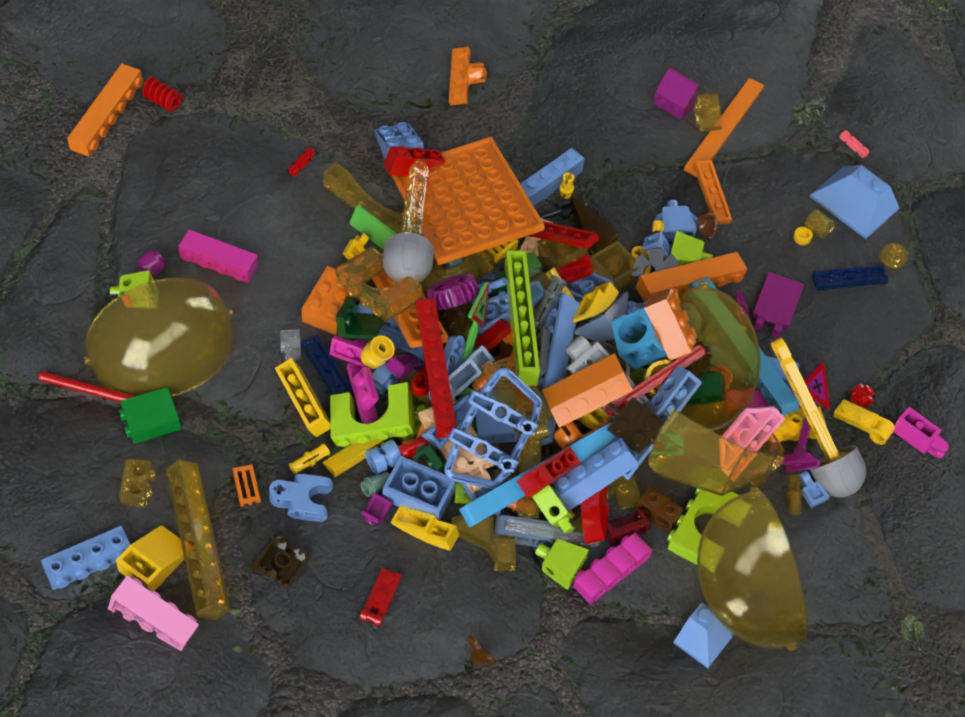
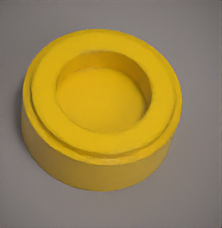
M798 227L794 232L793 239L797 244L807 245L811 242L813 234L806 227Z

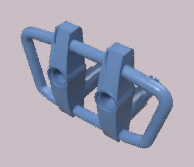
M507 368L496 370L480 393L472 390L467 399V402L472 405L459 429L452 427L447 438L453 441V445L444 467L445 474L450 480L488 489L499 487L509 476L510 472L514 473L516 466L519 464L517 459L529 436H533L536 428H538L537 421L542 408L541 398L515 373ZM502 376L507 377L534 403L530 419L513 410L505 403L488 397ZM499 406L505 407L506 410L502 417L495 415V409ZM478 409L489 414L496 421L503 422L522 431L511 455L491 445L485 439L467 433ZM479 443L486 445V451L482 454L475 451ZM460 447H462L477 458L497 465L502 469V472L491 481L455 473L453 466Z

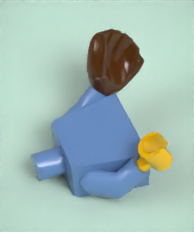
M670 200L667 202V206H664L661 213L657 214L653 220L652 232L661 231L667 241H674L677 231L695 238L698 229L703 237L710 240L717 232L718 220L712 211L704 212L697 218L690 212L689 207L678 206L676 200Z

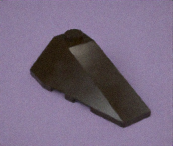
M571 194L569 206L573 208L572 214L577 228L598 233L599 240L592 247L585 249L586 253L591 256V259L596 264L615 255L619 236L618 230L606 217L601 218L598 216L596 209H589L587 202L577 194Z

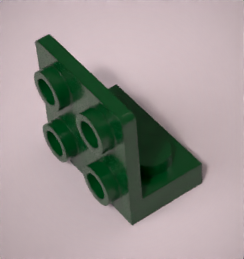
M347 296L336 316L338 336L348 339L361 338L372 340L379 335L386 321V315L358 313V305L355 304V298Z

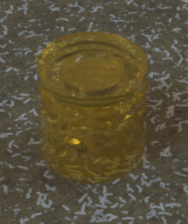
M816 209L809 215L804 227L820 236L821 239H824L833 229L835 221L828 218L819 209Z

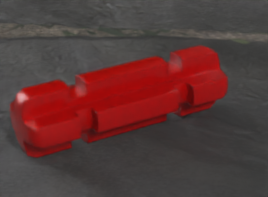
M308 147L295 160L294 164L288 168V173L292 176H297L315 156V150Z

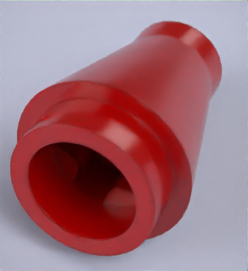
M423 437L401 442L402 444L398 448L403 457L411 460L417 454L415 451L424 444L428 446L429 444Z

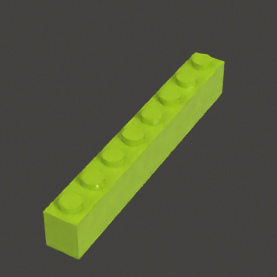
M506 251L504 268L505 277L508 281L506 286L516 375L527 386H537L540 366L526 251Z

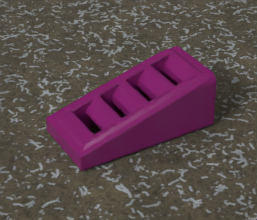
M412 353L392 356L386 365V368L398 379H402L425 367V364Z

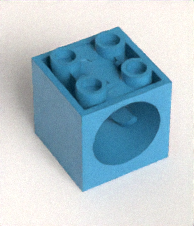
M645 307L638 308L635 312L621 315L611 321L619 356L634 370L668 357L646 313ZM646 331L644 337L635 343L636 338Z

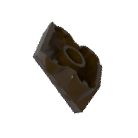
M273 535L252 563L251 568L288 589L311 556L307 555L306 551L302 548L292 546L286 536Z

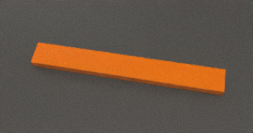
M751 78L746 81L684 166V171L697 177L693 165L694 162L713 160L764 89L763 84Z

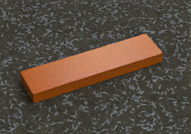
M712 159L695 161L693 165L708 210L714 213L718 220V225L731 223L732 217Z

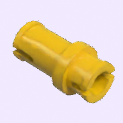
M570 172L563 174V181L559 188L560 196L563 198L565 195V199L570 198L574 191L573 181L575 177L571 174L569 178Z

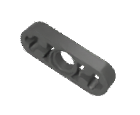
M537 325L535 332L537 349H540L538 352L540 378L547 369L550 331L542 325Z

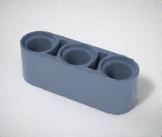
M500 515L495 520L493 538L499 542L538 547L542 543L550 548L553 546L555 526L551 525L549 521Z

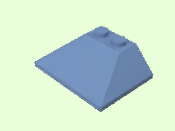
M862 165L843 166L810 194V198L865 239L899 210V205L891 187Z

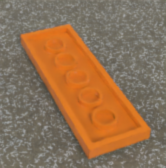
M383 266L370 267L369 274L410 348L421 347L422 343L415 300L426 299L418 284L414 286L396 284L386 274ZM439 321L442 342L446 343L448 335Z

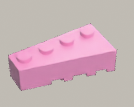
M126 576L111 596L108 609L112 612H115L116 609L121 611L124 619L138 621L141 628L145 631H156V636L180 651L183 650L199 626L193 616L183 614L175 604L165 602L156 591H149L143 587L141 581L134 577L131 579Z

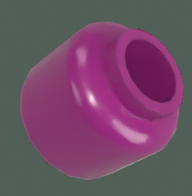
M147 250L136 261L139 267L137 271H150L152 278H155L165 268V259L156 250L153 252Z

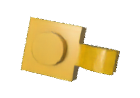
M362 233L361 237L356 235L354 239L350 240L342 253L354 266L361 263L367 252L364 245L369 237L365 233Z

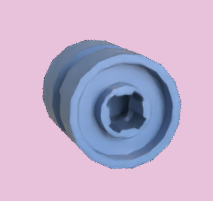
M392 439L382 443L380 448L373 447L365 451L366 460L375 475L386 471L388 466L391 468L395 467L399 457L402 456L398 446Z

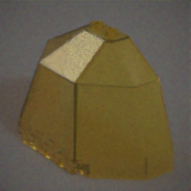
M726 396V401L700 405L691 419L673 409L657 435L648 464L653 471L662 477L724 496L768 474L770 471L774 472L783 462L784 457L782 455L785 450L774 433L758 451L745 449L722 437L744 411L742 407Z

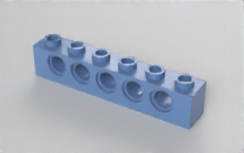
M678 365L646 406L665 421L664 426L658 433L657 437L659 439L702 383L690 371ZM651 444L646 447L641 455L633 451L639 465L622 475V477L629 480L655 445Z

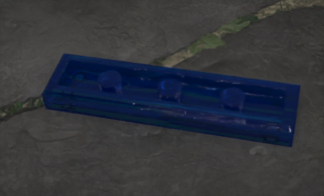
M884 265L816 271L811 275L816 291L887 284L889 281Z
M318 334L300 342V346L331 394L336 395L350 392L351 396L354 397L352 386L333 357L329 355L328 349Z

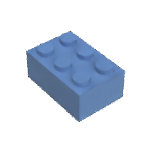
M400 456L383 487L382 497L393 502L395 506L399 507L401 505L436 515L437 520L440 521L455 493L456 481L450 480L441 472Z

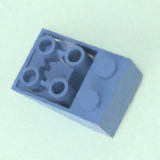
M400 122L394 126H381L379 129L374 130L384 160L387 157L390 146L424 149L422 140L409 123Z

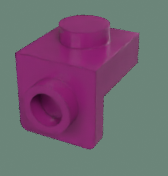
M374 493L365 511L362 510L360 514L365 516L363 519L365 522L373 526L375 523L382 525L393 502Z

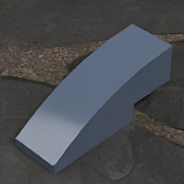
M483 345L475 348L448 374L452 399L495 361Z

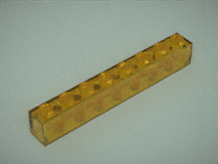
M178 459L166 468L196 615L199 618L218 620L230 611L200 471L197 463Z

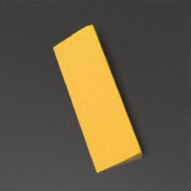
M372 440L364 444H350L323 461V464L335 478L366 458L365 451L373 447L380 448L384 440Z

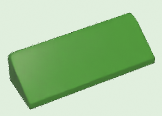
M360 205L356 206L350 220V225L360 233H365L372 242L384 250L386 241L397 233Z

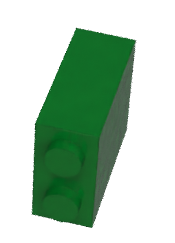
M168 387L120 401L122 409H119V414L122 421L126 420L125 432L127 438H132L133 444L181 430L180 421Z

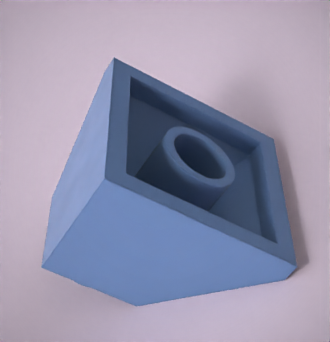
M701 603L689 617L673 643L706 668H709L733 636L721 617Z

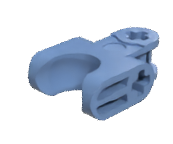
M307 474L295 475L293 482L276 480L269 487L270 502L275 507L288 508L287 514L292 518L324 522L328 517L327 509L323 505L313 503L310 498L316 494H328L333 488V482L327 477Z

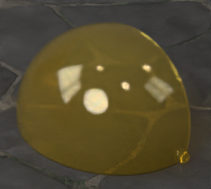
M169 278L148 282L121 294L97 315L87 333V357L83 359L86 366L90 365L99 380L112 390L139 396L168 387L171 396L182 394L208 381L227 361L234 341L231 321L234 313L232 309H227L221 295L206 283L186 278Z
M701 281L700 285L683 293L679 297L681 302L679 305L682 310L687 312L690 328L693 327L696 331V342L702 341L705 347L709 346L712 357L709 358L711 365L704 368L700 374H706L709 371L721 372L725 379L726 401L689 407L685 405L667 428V430L676 432L678 436L685 437L686 434H704L719 430L738 418L753 397L760 372L759 344L754 327L747 314L734 299L720 290L709 287L708 282ZM666 357V358L661 359V360H659V361L669 360V358ZM646 393V397L651 401L652 397Z
M752 487L749 493L739 495L722 505L707 523L698 548L697 569L700 586L712 613L734 636L744 642L762 648H787L789 651L795 650L796 646L805 643L808 631L806 606L799 573L786 533L774 507L758 487Z

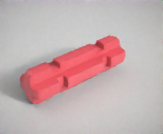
M847 130L840 134V139L843 142H847L846 144L854 152H858L861 158L868 156L870 151L865 146L862 147L863 144L854 136L851 137Z

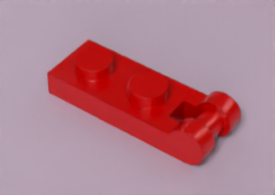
M588 254L582 255L579 260L555 269L561 279L566 281L567 284L590 276L594 272L591 265V256ZM541 274L544 289L547 290L550 281L544 274Z
M385 568L381 569L367 603L361 612L360 620L365 622L368 620L374 622L373 625L381 626L402 579L401 574ZM373 609L375 611H378V613L374 614L371 612V610Z

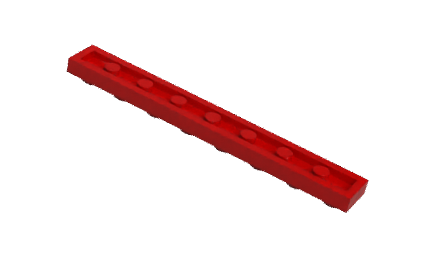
M435 298L415 300L436 436L437 438L448 437L452 427L457 428L436 301Z

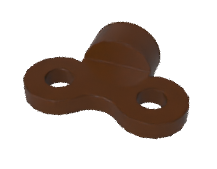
M469 635L466 638L467 643L473 649L471 652L473 664L482 666L486 663L492 666L495 663L493 657L484 647L479 645L473 636Z

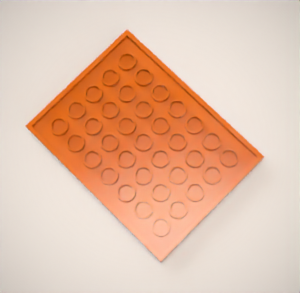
M492 137L441 152L446 161L443 165L409 176L391 175L420 233L433 245V258L437 265L545 230L543 221Z

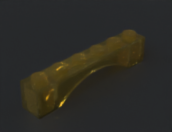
M337 162L323 172V186L354 210L357 205H360L397 234L404 232L417 234V223L405 213L392 211L376 202L360 187L350 172Z

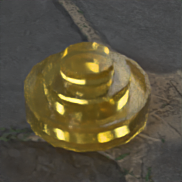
M890 243L883 247L880 259L887 267L898 269L906 264L908 252L902 245Z

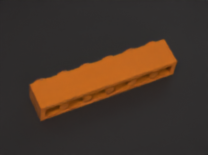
M121 63L68 136L70 150L90 157L93 151L97 150L100 141L106 137L109 128L116 123L119 114L124 112L127 103L133 99L137 89L141 88L143 84L141 70Z
M738 252L640 275L636 289L644 302L648 301L650 296L668 288H672L673 292H677L678 296L690 295L689 284L706 277L712 281L715 287H722L733 282L738 283L744 278L747 267Z

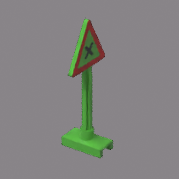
M484 283L468 314V318L473 321V324L469 330L462 360L474 349L478 326L485 327L489 283ZM466 387L457 396H470L474 389Z

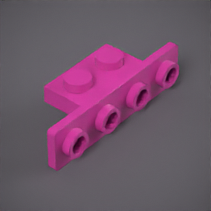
M349 363L346 367L362 424L376 422L379 418L375 403L379 398L371 370L368 367Z

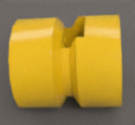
M376 336L361 350V361L371 369L381 367L393 356L395 351L394 344L386 336Z

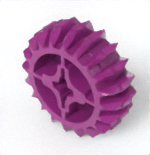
M460 274L435 283L434 286L428 289L427 296L428 298H435L437 310H447L465 304L475 298L479 293V285L471 274Z

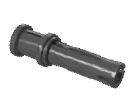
M554 275L551 276L552 280L547 290L544 289V297L534 314L535 327L543 324L554 302L560 299L559 294L563 287L567 285L566 281Z

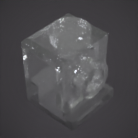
M300 329L280 330L281 353H285V360L290 358L294 361L301 360Z

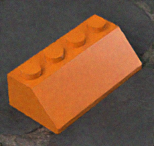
M614 353L542 389L550 411L560 428L633 391V388Z

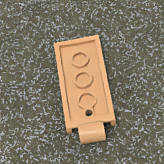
M432 407L418 413V418L425 429L434 422ZM470 424L467 433L478 437ZM448 440L438 449L445 463L453 445L451 440ZM479 443L475 451L482 454L486 451V448L482 443ZM460 447L453 471L463 475L491 480L489 473L485 469L494 466V464L477 458L471 452ZM467 484L472 493L484 488Z

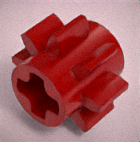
M859 384L851 390L852 397L849 399L852 403L862 408L868 407L873 403L874 399L872 396L875 392L871 386Z

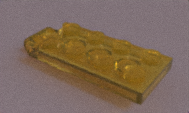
M514 355L482 365L481 371L486 381L488 382L493 373L500 368L510 369L516 374ZM502 376L492 389L497 401L505 403L513 410L530 419L534 403L507 377ZM536 386L528 387L541 398L542 408L537 421L539 426L536 428L534 435L529 436L527 440L529 444L549 438V430L544 422L553 419L550 409ZM501 406V408H502V410H503V412H504V414H505V412H506L505 407ZM512 427L513 430H514V432L520 431V430H518V429Z

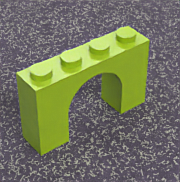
M408 382L388 385V409L381 419L370 424H362L356 421L355 401L350 392L330 395L331 439L337 447H346L350 444H364L372 440H386L392 437H405L409 434H414L413 393L410 391Z
M707 478L704 485L699 484L695 492L697 495L695 500L690 499L686 510H688L686 515L681 514L676 524L679 527L676 531H671L667 540L670 542L668 550L712 573L724 548L703 537L697 531L694 520L703 514H715L739 526L751 501Z

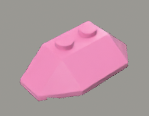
M774 406L745 408L720 437V466L732 480L784 421V416Z

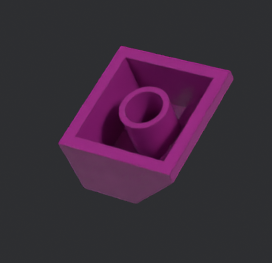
M669 68L655 91L653 103L672 116L683 120L694 107L699 85Z

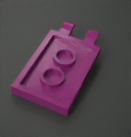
M768 272L752 318L757 319L753 330L761 332L764 322L775 326L771 335L773 337L779 338L782 328L788 330L804 284Z

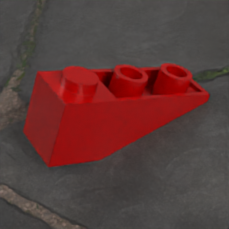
M390 146L384 166L389 175L409 176L443 165L446 161L440 151L435 149L425 150L421 148Z
M569 446L518 479L517 483L526 497L530 498L579 466L581 462Z

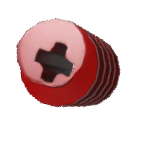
M153 76L149 77L143 86V96L151 102H155V104L169 112H173L180 107L183 95L182 93L178 94V90L172 89L171 86L161 83L160 80H156Z

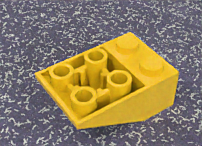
M161 525L132 543L116 559L118 571L125 577L128 576L131 579L134 577L141 581L143 587L149 591H155L193 551V548Z

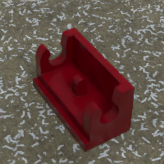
M640 508L630 516L611 523L608 522L606 538L610 546L620 543L626 535L631 536L636 533L639 536L647 533L650 522Z

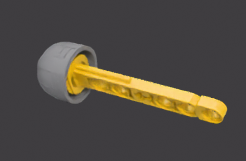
M782 338L771 342L772 349L824 454L823 457L818 459L820 461L819 468L810 469L815 482L818 481L828 495L833 497H847L856 493L861 488L866 477V465L858 447L851 445L837 450L809 390L791 357L792 355Z

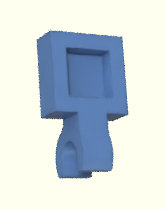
M807 471L801 473L800 477L797 478L800 486L804 487L800 492L811 508L830 498L824 487L818 481L813 482Z

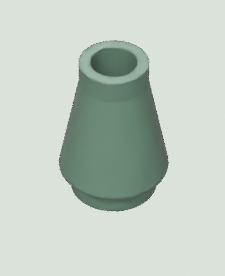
M384 472L364 478L360 484L363 493L367 497L373 496L374 493H379L390 474Z

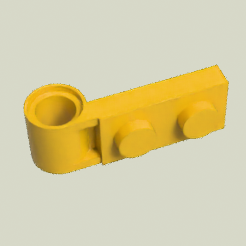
M845 399L842 400L834 411L835 418L870 433L871 440L879 445H884L895 430V426L891 421Z

